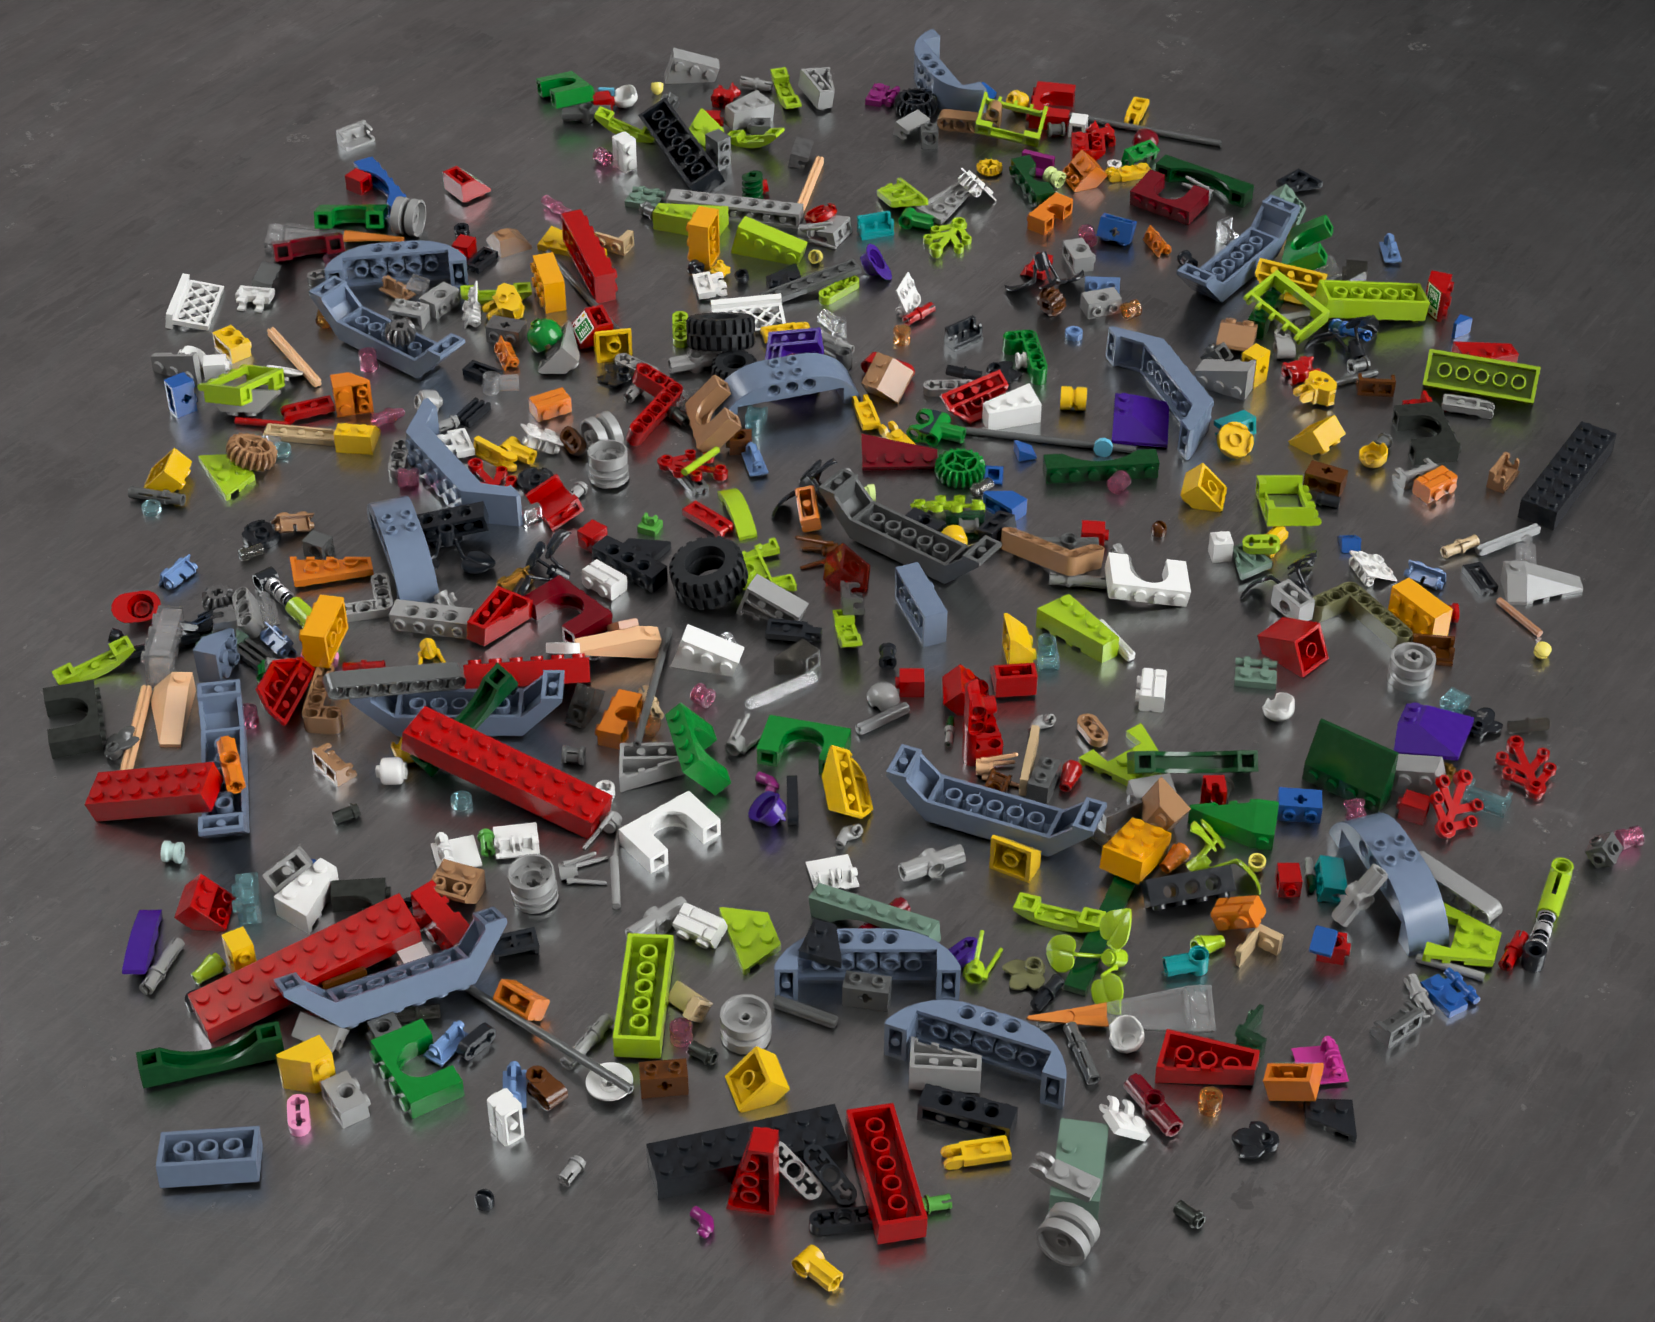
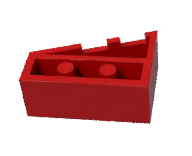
M1453 341L1452 347L1453 353L1517 363L1519 355L1511 343Z
M431 880L410 893L413 915L420 930L427 935L432 943L435 942L440 946L443 951L457 946L470 925L459 911L454 913L447 905L449 899L438 894L435 890L436 883Z

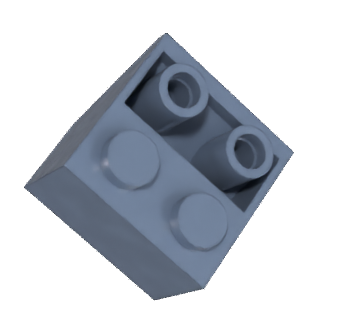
M233 628L202 637L193 649L198 678L202 682L225 681L240 660V654L237 650V638H235Z

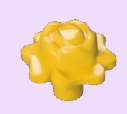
M718 260L715 266L710 267V273L723 272L725 278L727 274L731 273V267L726 266L723 260Z

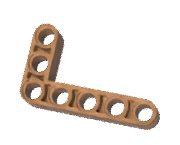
M1002 528L1000 541L1002 542V547L1000 549L1067 576H1076L1102 568L1105 548L1101 545L1090 544L1069 550L1016 528Z

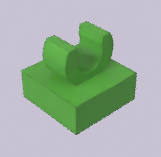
M645 512L641 518L642 521L637 526V533L656 537L663 527V520L658 519L657 515L650 517Z

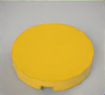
M1230 422L1219 430L1217 445L1224 455L1239 459L1245 457L1252 450L1254 437L1248 431L1247 426L1240 422Z

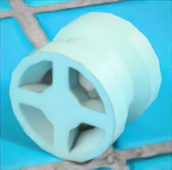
M165 840L161 847V861H174L181 864L185 854L184 843H172Z

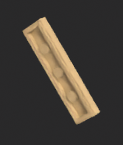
M268 423L264 430L263 438L272 441L335 446L333 435L335 429Z
M1032 725L1019 782V795L1021 796L1027 795V783L1033 771L1040 727L1037 725Z

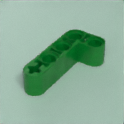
M1033 330L1005 332L1003 334V353L1016 355L1018 352L1019 354L1026 352V369L1031 383L1034 385H1044L1047 382V362L1037 333Z

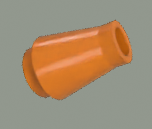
M1181 842L1173 844L1159 865L1161 870L1169 874L1172 870L1187 862L1191 855L1190 849Z

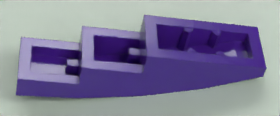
M139 910L129 937L122 974H146L155 955L154 945L159 936L158 926L163 918L162 910Z

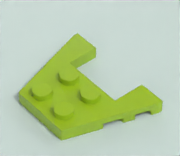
M775 537L768 539V543L764 545L761 543L755 545L751 551H742L748 571V582L743 590L747 589L756 574L787 591H797V584L792 574L771 577L763 557L780 554V547Z
M1141 723L1126 731V737L1136 745L1130 750L1107 761L1093 749L1080 756L1078 760L1082 766L1088 765L1093 767L1094 772L1099 774L1106 773L1112 776V780L1125 786L1128 785V781L1131 779L1161 775L1127 774L1128 752L1158 751Z
M1444 903L1448 924L1457 926L1451 948L1427 942L1422 961L1430 962L1431 959H1441V963L1450 964V961L1453 960L1464 961V965L1493 967L1502 932Z

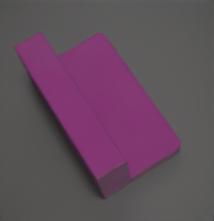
M1026 149L1022 151V156L1030 155L1036 163L1035 178L1043 179L1044 171L1049 166L1055 167V156Z

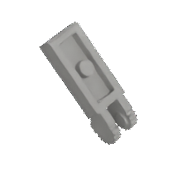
M1446 393L1443 395L1441 409L1448 412L1479 415L1483 419L1493 417L1495 408L1494 403L1486 400Z
M1039 1151L1036 1154V1160L1044 1166L1031 1163L1028 1168L1031 1174L1044 1180L1045 1183L1085 1202L1091 1201L1100 1185L1101 1179L1063 1161L1055 1160L1048 1153Z

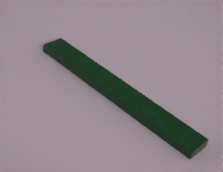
M1115 875L1099 910L1106 911L1107 913L1112 910L1126 908L1137 884ZM1100 930L1088 932L1079 953L1102 954L1108 948L1106 944L1108 940L1102 938ZM1076 957L1074 966L1064 982L1063 990L1085 996L1102 959Z

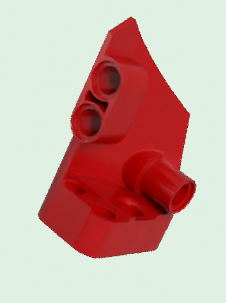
M978 679L971 680L965 684L962 757L964 763L968 766H976V759H981V757L1003 755L1004 743L996 723V718L993 715L997 713L996 699L994 695H981Z

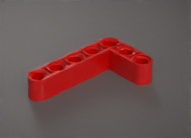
M647 363L637 364L632 382L655 398L630 424L626 441L632 446H639L667 417L668 409L678 405L683 392L681 384Z

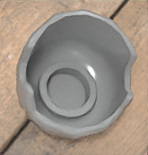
M887 682L874 684L867 693V700L872 708L877 706L881 712L900 703L896 687Z

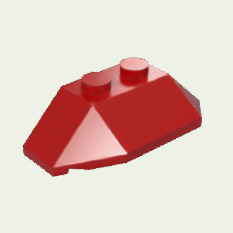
M997 370L943 393L940 397L950 413L971 424L982 419L983 403L1005 394L1009 384L1001 370Z
M303 657L273 660L255 689L267 713L283 726L288 723L316 670Z

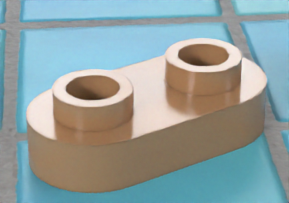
M1086 713L1077 718V729L1090 745L1102 747L1107 744L1109 733L1095 715Z

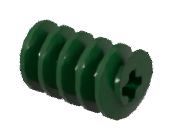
M753 170L742 175V197L763 199V173L761 171Z

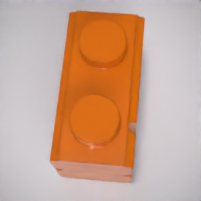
M563 387L528 398L530 413L537 422L572 412L571 397Z
M1441 465L1416 478L1413 483L1412 493L1416 497L1421 498L1426 504L1434 500L1437 501L1443 495L1455 491L1458 477L1455 473L1449 471L1448 468Z
M814 486L796 488L795 494L802 531L810 532L822 529Z
M1258 895L1219 898L1210 913V917L1219 931L1258 928L1261 919L1266 914V908Z
M501 979L493 996V1000L524 1019L531 1021H541L550 1003L549 999L523 986L520 982L508 979Z

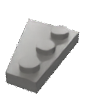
M180 352L179 354L154 353L150 356L154 372L169 377L184 372L189 378L191 377L194 380L195 385L202 383L197 352H192L191 354H185V352Z

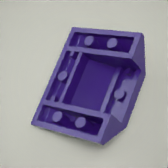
M820 327L768 333L765 360L802 353L824 354Z
M1115 393L1112 443L1168 448L1169 405L1167 401L1127 393Z
M1416 702L1406 703L1397 724L1394 751L1399 754L1443 757V760L1458 761L1474 723V717L1429 705H1421Z

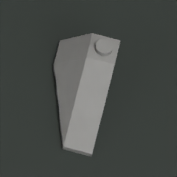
M569 320L561 327L563 336L545 352L547 358L546 360H541L538 372L540 374H566L570 369L573 371L579 365L580 354L572 324Z
M1504 561L1500 581L1505 600L1510 605H1529L1538 599L1546 601L1550 600L1551 596L1558 595L1564 597L1583 592L1580 576L1525 561Z

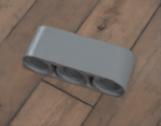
M240 587L232 595L237 624L245 634L249 635V638L254 639L260 636L261 631L264 630L259 602L246 587Z

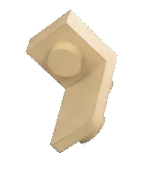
M627 230L619 238L595 232V236L599 237L601 247L606 248L609 252L625 256L634 246V231Z
M1259 924L1258 928L1248 933L1246 941L1243 944L1240 943L1236 948L1235 956L1237 957L1235 965L1240 967L1257 946L1277 956L1282 950L1284 935Z
M676 981L669 993L668 1002L683 1011L682 1016L694 1022L702 1023L713 1005L712 1002L681 981Z

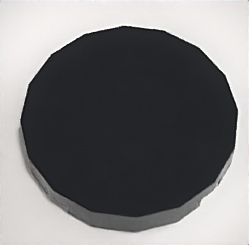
M537 467L524 469L518 475L517 487L521 492L527 494L554 474L543 467L542 469H537Z
M256 520L244 527L242 539L249 548L266 549L276 545L281 540L282 533L275 531V524H272L271 520L270 522Z

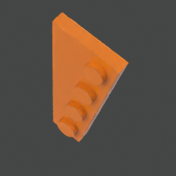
M290 557L295 587L374 575L371 557H344L343 560H338L334 557H326V560H315V557L297 560V557Z

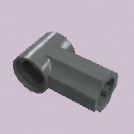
M828 342L823 343L825 355L841 362L847 370L852 368V350L850 348H838Z

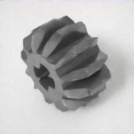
M404 318L402 320L397 319L396 321L391 320L390 323L386 324L385 337L389 344H394L395 347L398 345L403 347L405 344L410 345V342L415 340L416 328L412 321H406Z
M213 584L211 588L206 587L201 596L202 607L204 610L209 611L220 605H233V589H230L229 585L223 586L222 584L218 586Z

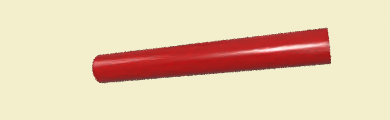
M235 417L234 423L238 425L266 427L268 423L291 425L290 421Z

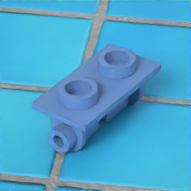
M1391 233L1385 235L1384 242H1379L1384 263L1402 262L1397 242H1394L1395 237Z
M1085 276L1084 292L1115 287L1120 294V277Z
M749 442L746 445V452H742L741 455L750 477L769 474L760 450H757L756 444Z
M188 554L184 558L181 557L171 568H165L160 573L158 586L160 587L164 584L167 590L174 589L184 580L180 575L187 579L196 573L198 566L196 563L189 561L191 555Z
M1408 561L1409 569H1406L1404 572V576L1407 578L1410 577L1419 584L1422 578H1425L1423 585L1435 590L1442 589L1443 584H1446V573L1441 569L1431 568L1420 561Z
M265 622L268 628L261 631L260 639L279 657H287L291 650L297 653L292 647L294 642L287 635L282 637L283 632L276 625L272 627Z
M460 1020L452 1022L451 1027L434 1044L429 1046V1050L423 1057L442 1067L456 1052L459 1042L468 1035L463 1029L465 1027L464 1023Z
M512 1061L507 1066V1071H503V1089L507 1088L513 1094V1097H516L521 1103L522 1108H526L527 1070H521L519 1063Z

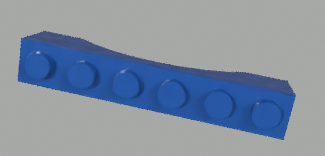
M373 157L354 161V168L370 173L372 186L388 196L386 203L388 204V216L390 218L394 200L398 196L407 197L406 194L401 192L400 187L396 186L393 179L387 175L386 170H383L380 163L376 162Z

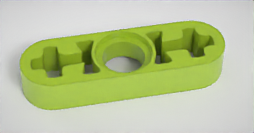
M854 275L820 290L819 302L823 305H830L856 291L859 288V277Z
M676 311L672 314L673 345L676 348L688 346L686 329L688 314L684 311Z

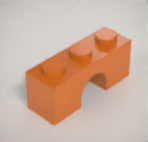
M1057 192L1028 214L1027 229L1041 235H1046L1054 228V218L1064 220L1072 214L1073 199Z
M618 689L616 695L612 696L608 710L604 711L601 723H598L595 728L598 745L620 750V743H626L629 737L628 721L636 723L642 712L643 697L641 693Z

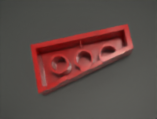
M1167 1029L1156 1065L1155 1083L1254 1085L1260 1050Z

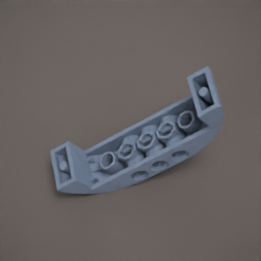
M934 29L923 33L914 45V81L917 87L932 91L937 97V107L941 110L951 109L979 112L984 92H987L985 86L981 82L962 85L939 59L940 35Z
M414 240L358 246L333 258L324 269L326 280L335 275L347 281L348 287L383 284L382 278L387 275L395 279L396 283L398 281L402 283L451 279V285L459 290L460 286L469 285L466 257L457 249L434 241Z
M802 353L754 362L732 373L724 380L729 385L731 395L714 411V415L716 416L723 408H727L738 416V407L834 389L837 390L843 404L852 403V396H856L858 401H861V397L848 370L841 362L824 354Z
M402 496L368 503V519L371 528H376L395 580L397 599L424 603L434 602L433 596L439 593L437 579L427 541L410 498Z
M1382 812L1334 824L1330 828L1329 834L1338 848L1352 845L1367 870L1372 864H1376L1387 872L1388 879L1382 884L1380 890L1402 922L1398 941L1406 954L1412 956L1424 953L1427 942L1445 947L1449 946L1448 920L1440 890L1430 868L1401 825L1393 817Z
M880 928L837 929L842 957L841 968L800 958L799 949L805 939L804 937L787 948L774 965L775 997L776 995H781L798 1001V980H844L846 970L892 976V980H935L936 1000L959 1001L961 966L957 959L939 942L913 931Z
M931 1000L905 1007L894 1013L885 1022L884 1055L906 1061L911 1050V1036L918 1038V1042L924 1044L938 1043L939 1048L952 1051L953 1048L982 1055V1062L1040 1079V1103L1061 1110L1064 1107L1067 1072L1063 1056L1057 1045L1047 1034L1024 1020L961 1001Z

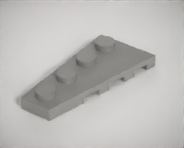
M957 182L930 198L928 205L917 206L916 211L933 215L934 223L941 226L971 193Z

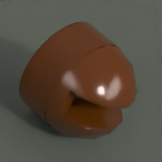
M1158 520L1153 523L1151 534L1155 537H1164L1167 533V526L1163 521Z

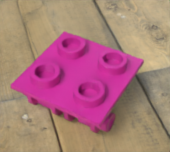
M1331 1036L1323 1037L1321 1046L1291 1048L1295 1062L1324 1063L1320 1084L1349 1082L1338 1045Z

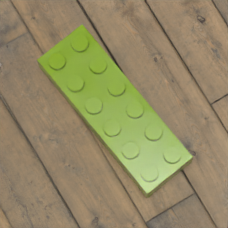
M1319 280L1314 297L1330 310L1328 319H1350L1375 315L1378 320L1425 321L1430 305L1420 283Z
M1429 349L1423 387L1533 405L1541 367Z
M628 933L613 1032L614 1057L661 1059L674 961V935Z

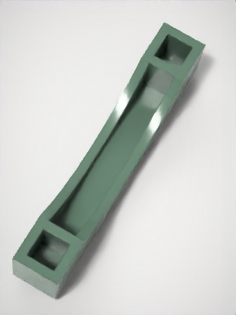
M818 883L808 897L811 916L824 921L859 920L876 925L882 929L913 931L928 936L937 942L941 940L939 921L822 883Z

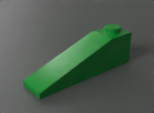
M1250 799V802L1238 803L1236 800L1230 801L1229 804L1218 805L1214 802L1192 804L1189 806L1191 810L1188 814L1187 823L1191 824L1193 821H1196L1201 826L1200 820L1203 819L1219 836L1250 848L1272 851L1279 802Z

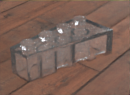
M158 606L156 614L153 613V626H149V638L145 639V651L141 653V663L145 664L146 686L150 685L154 688L171 672H175V659L178 658L179 644L184 627L183 607Z

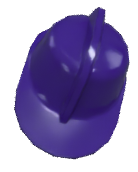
M868 244L866 252L860 256L864 271L868 275H880L885 280H891L892 273L884 261L881 252L875 245Z
M766 791L754 800L750 806L748 817L751 820L771 827L779 821H786L784 816L786 805L779 798L780 795L778 793Z

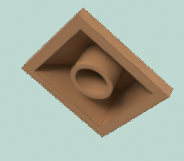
M500 229L491 233L486 239L491 248L498 251L500 258L532 249V245L517 229Z

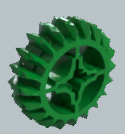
M957 447V449L953 450L950 448L949 452L943 451V454H939L936 459L935 474L937 479L943 485L947 484L948 487L953 486L955 489L957 487L962 489L964 487L971 488L972 485L977 486L978 483L982 482L986 471V464L983 456H980L978 452L973 453L972 449L966 450L965 448L959 449Z

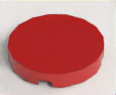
M828 203V206L825 207L824 205H819L809 210L804 219L806 223L812 224L824 222L837 213V208L833 203Z

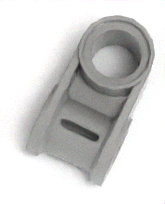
M1277 328L1274 331L1275 341L1273 342L1275 358H1295L1296 348L1290 331L1284 332L1281 328Z

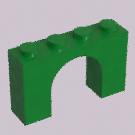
M573 71L536 78L538 94L541 97L551 96L552 105L557 109L593 101V95H595L593 86Z
M388 204L319 205L314 211L315 229H332L335 225L341 223H366V228H384L389 222Z
M1326 214L1290 229L1286 238L1281 263L1309 270H1315L1326 265L1328 255L1320 241L1332 237L1334 228Z
M680 702L666 713L665 717L682 771L716 796L731 784L727 769L704 751L717 741L713 726Z
M769 715L757 746V764L778 767L782 753L789 745L797 742H809L822 749L818 759V774L822 775L831 745L849 750L851 745V728Z
M422 1018L370 1040L372 1050L369 1051L372 1062L374 1064L378 1063L382 1078L384 1080L388 1079L392 1094L394 1096L398 1095L402 1110L404 1112L408 1111L412 1119L465 1096L463 1080L453 1065L424 1077L409 1076L401 1071L402 1066L407 1061L426 1053L429 1050V1046L433 1044L432 1033Z

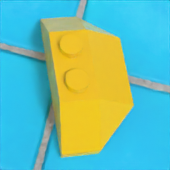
M1262 258L1259 259L1255 271V276L1260 284L1276 270H1279L1312 297L1316 294L1319 280H1326L1328 276L1326 273ZM1289 292L1285 293L1284 302L1300 306L1303 304Z
M831 745L822 773L828 810L863 819L874 810L866 775L859 764L852 758L853 755L850 750Z

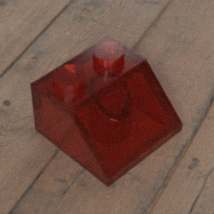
M842 543L826 554L823 580L836 591H840V581L857 582L860 584V587H853L851 592L865 593L868 591L871 565Z

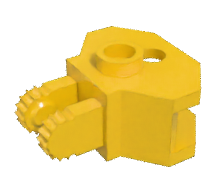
M507 283L499 285L496 294L492 296L493 300L482 306L483 312L488 313L486 315L488 321L493 315L521 319L525 310L515 286Z
M1314 370L1309 372V377L1305 380V384L1294 388L1293 394L1299 397L1302 403L1311 402L1312 404L1317 403L1324 406L1334 405V393H1336L1337 382L1327 373Z

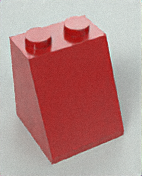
M1282 617L1257 635L1261 653L1273 661H1277L1278 664L1299 677H1305L1329 659L1321 625L1318 622Z

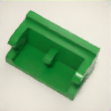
M1151 140L1126 148L1121 160L1122 165H1126L1127 162H1129V166L1134 165V162L1152 156L1151 160H1154L1160 149Z

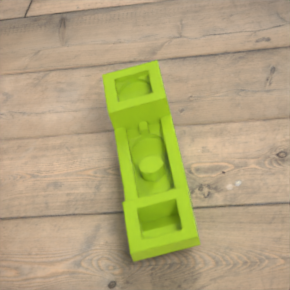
M786 67L770 69L774 89L783 108L802 107L798 95H795L789 82L790 76Z
M600 106L594 114V118L614 134L627 132L636 139V142L653 143L655 141L645 126L641 130L614 118L615 112Z
M784 127L770 128L763 135H746L745 130H731L727 135L731 137L732 145L743 148H759L773 142L785 129Z
M531 282L513 283L522 300L532 295ZM474 285L460 286L462 299L468 301L469 289ZM477 285V301L481 305L487 304V302L493 300L492 296L496 294L497 290H478Z
M732 488L717 491L722 505L726 506L733 521L734 531L738 540L757 537L753 517L740 490Z
M842 609L832 610L836 637L840 648L862 647L861 635L857 632L855 626V616L843 615Z
M126 635L109 643L108 645L111 650L73 667L69 662L51 671L58 685L96 679L115 669L135 650L128 636Z
M1022 892L1019 893L1013 906V911L1034 923L1055 930L1077 933L1100 930L1101 919L1106 914V911L1084 907L1082 912L1043 904L1041 903L1040 896Z

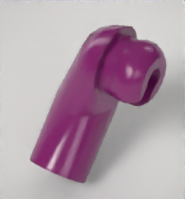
M762 772L757 773L755 781L767 786L765 792L772 791L776 793L779 790L780 785L774 777Z
M694 1206L689 1216L699 1222L700 1227L697 1229V1234L706 1239L714 1231V1219L698 1206Z

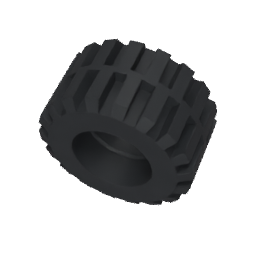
M741 350L719 353L712 361V376L715 374L722 380H725L740 368L757 362V359L754 355L748 354L747 351Z

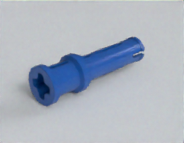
M1334 318L1329 322V332L1339 334L1342 337H1355L1354 328L1346 329L1345 325L1348 321ZM1358 327L1359 339L1369 341L1371 338L1367 337V335L1372 336V332Z

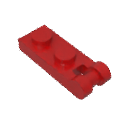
M330 395L284 405L280 408L284 421H290L291 424L295 420L335 411V405Z
M696 500L682 509L683 516L712 532L716 538L717 536L724 537L726 532L730 533L735 528L730 520Z

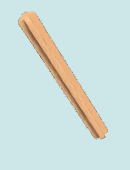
M816 156L797 203L803 204L804 211L824 164L823 157Z
M268 328V337L298 370L303 371V376L313 387L321 386V378L276 328Z
M150 685L141 686L131 726L135 727L133 736L139 737L140 740L153 692ZM140 740L134 746L124 751L120 770L133 769Z

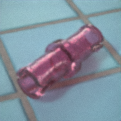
M545 195L541 200V203L550 208L554 214L558 213L561 215V213L572 211L565 207L561 201L554 200L549 195Z

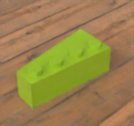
M658 203L653 211V229L688 236L686 231L687 222H690L693 212H696L699 206L719 209V235L721 236L729 224L728 206Z
M744 216L737 227L731 253L788 265L797 264L798 266L805 254L808 242Z
M1070 594L1037 608V628L1041 630L1043 628L1047 629L1053 637L1059 636L1066 640V644L1071 647L1077 646L1081 648L1082 653L1100 663L1118 656L1119 637Z

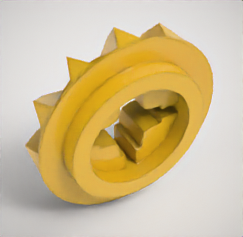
M985 158V160H979L976 170L982 175L994 176L1000 174L1003 167L1002 163L997 159Z

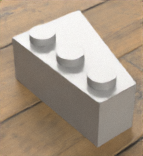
M756 574L747 587L736 614L742 615L746 613L753 615V619L756 620L760 618L766 620L773 618L800 621L809 603Z
M642 742L639 748L634 747L633 743H620V793L684 774L673 742Z
M1399 754L1392 790L1405 794L1406 789L1428 796L1436 791L1440 792L1435 784V779L1443 774L1446 775L1443 757Z

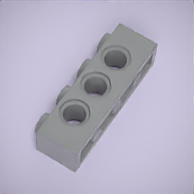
M396 599L389 613L391 630L467 639V621L474 614V608Z

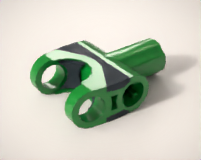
M932 409L919 410L916 414V420L919 424L910 425L906 431L907 436L913 442L930 447L937 446L941 439L962 444L966 435L965 427L950 424L951 418L947 413ZM920 415H926L928 420L922 419ZM911 430L916 431L918 436L913 435Z

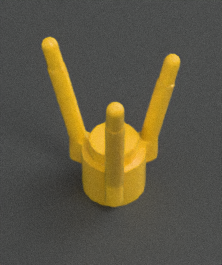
M425 638L420 642L418 665L423 664L424 657L432 659L437 656L441 663L446 662L433 639Z

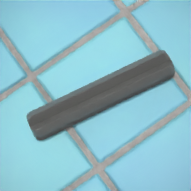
M902 702L857 723L855 730L859 735H863L910 713V706L906 702Z
M776 995L773 1001V1007L829 1028H835L838 1023V1016L781 995Z

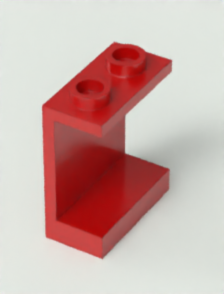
M557 473L525 494L531 507L552 531H555L584 511L578 497L575 494L572 495L566 489Z

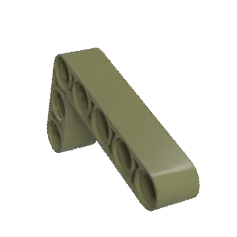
M1345 582L1312 597L1315 600L1311 620L1314 622H1323L1348 611L1391 649H1394L1399 644L1412 641V630L1355 582Z

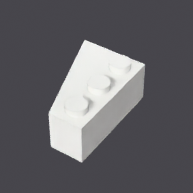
M1030 383L984 402L982 422L986 429L991 430L1041 422L1042 404Z
M688 624L670 667L733 677L745 647Z
M322 858L314 862L311 867L273 897L277 916L310 935L316 919L319 920L322 915L321 911L331 900V881L339 880L337 867Z

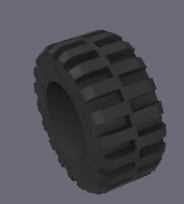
M712 312L691 315L686 320L687 345L692 350L711 352L750 349L756 343L755 318L751 314Z
M707 536V538L699 537L693 542H687L686 546L678 549V553L674 554L669 564V575L680 601L689 607H697L700 610H705V608L716 609L715 607L717 606L722 607L727 602L734 601L736 596L742 593L743 588H745L748 582V571L740 547L728 538L725 539L721 536H717V538L714 536ZM718 569L711 574L699 576L706 571Z

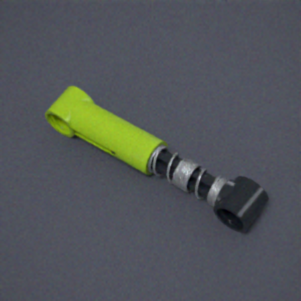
M272 566L253 574L252 579L258 591H266L273 595L285 607L286 612L304 628L306 618L310 616L312 608L300 597H294V594L280 583L278 573Z
M1559 857L1553 859L1537 907L1536 923L1533 927L1530 941L1525 944L1521 958V966L1528 972L1536 973L1544 967L1547 955L1546 943L1551 936L1553 924L1559 918L1574 869V865L1569 859ZM1554 887L1558 888L1556 893L1553 892Z

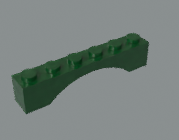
M1164 155L1156 163L1155 171L1165 174L1166 182L1192 183L1185 178L1189 176L1203 185L1209 186L1210 189H1213L1225 198L1229 204L1244 208L1253 198L1254 185L1169 155Z
M1156 449L1136 450L1122 458L1106 461L1081 460L1065 454L1043 455L1045 483L1158 478L1160 462Z
M496 663L482 678L476 693L454 720L476 730L518 686V682L507 670ZM412 754L410 755L412 760L431 777L440 769Z
M1258 750L1206 752L1132 751L1127 753V774L1259 772Z
M279 1021L254 1026L238 1039L212 1049L175 1051L158 1047L136 1052L144 1089L277 1059L276 1054L284 1051Z

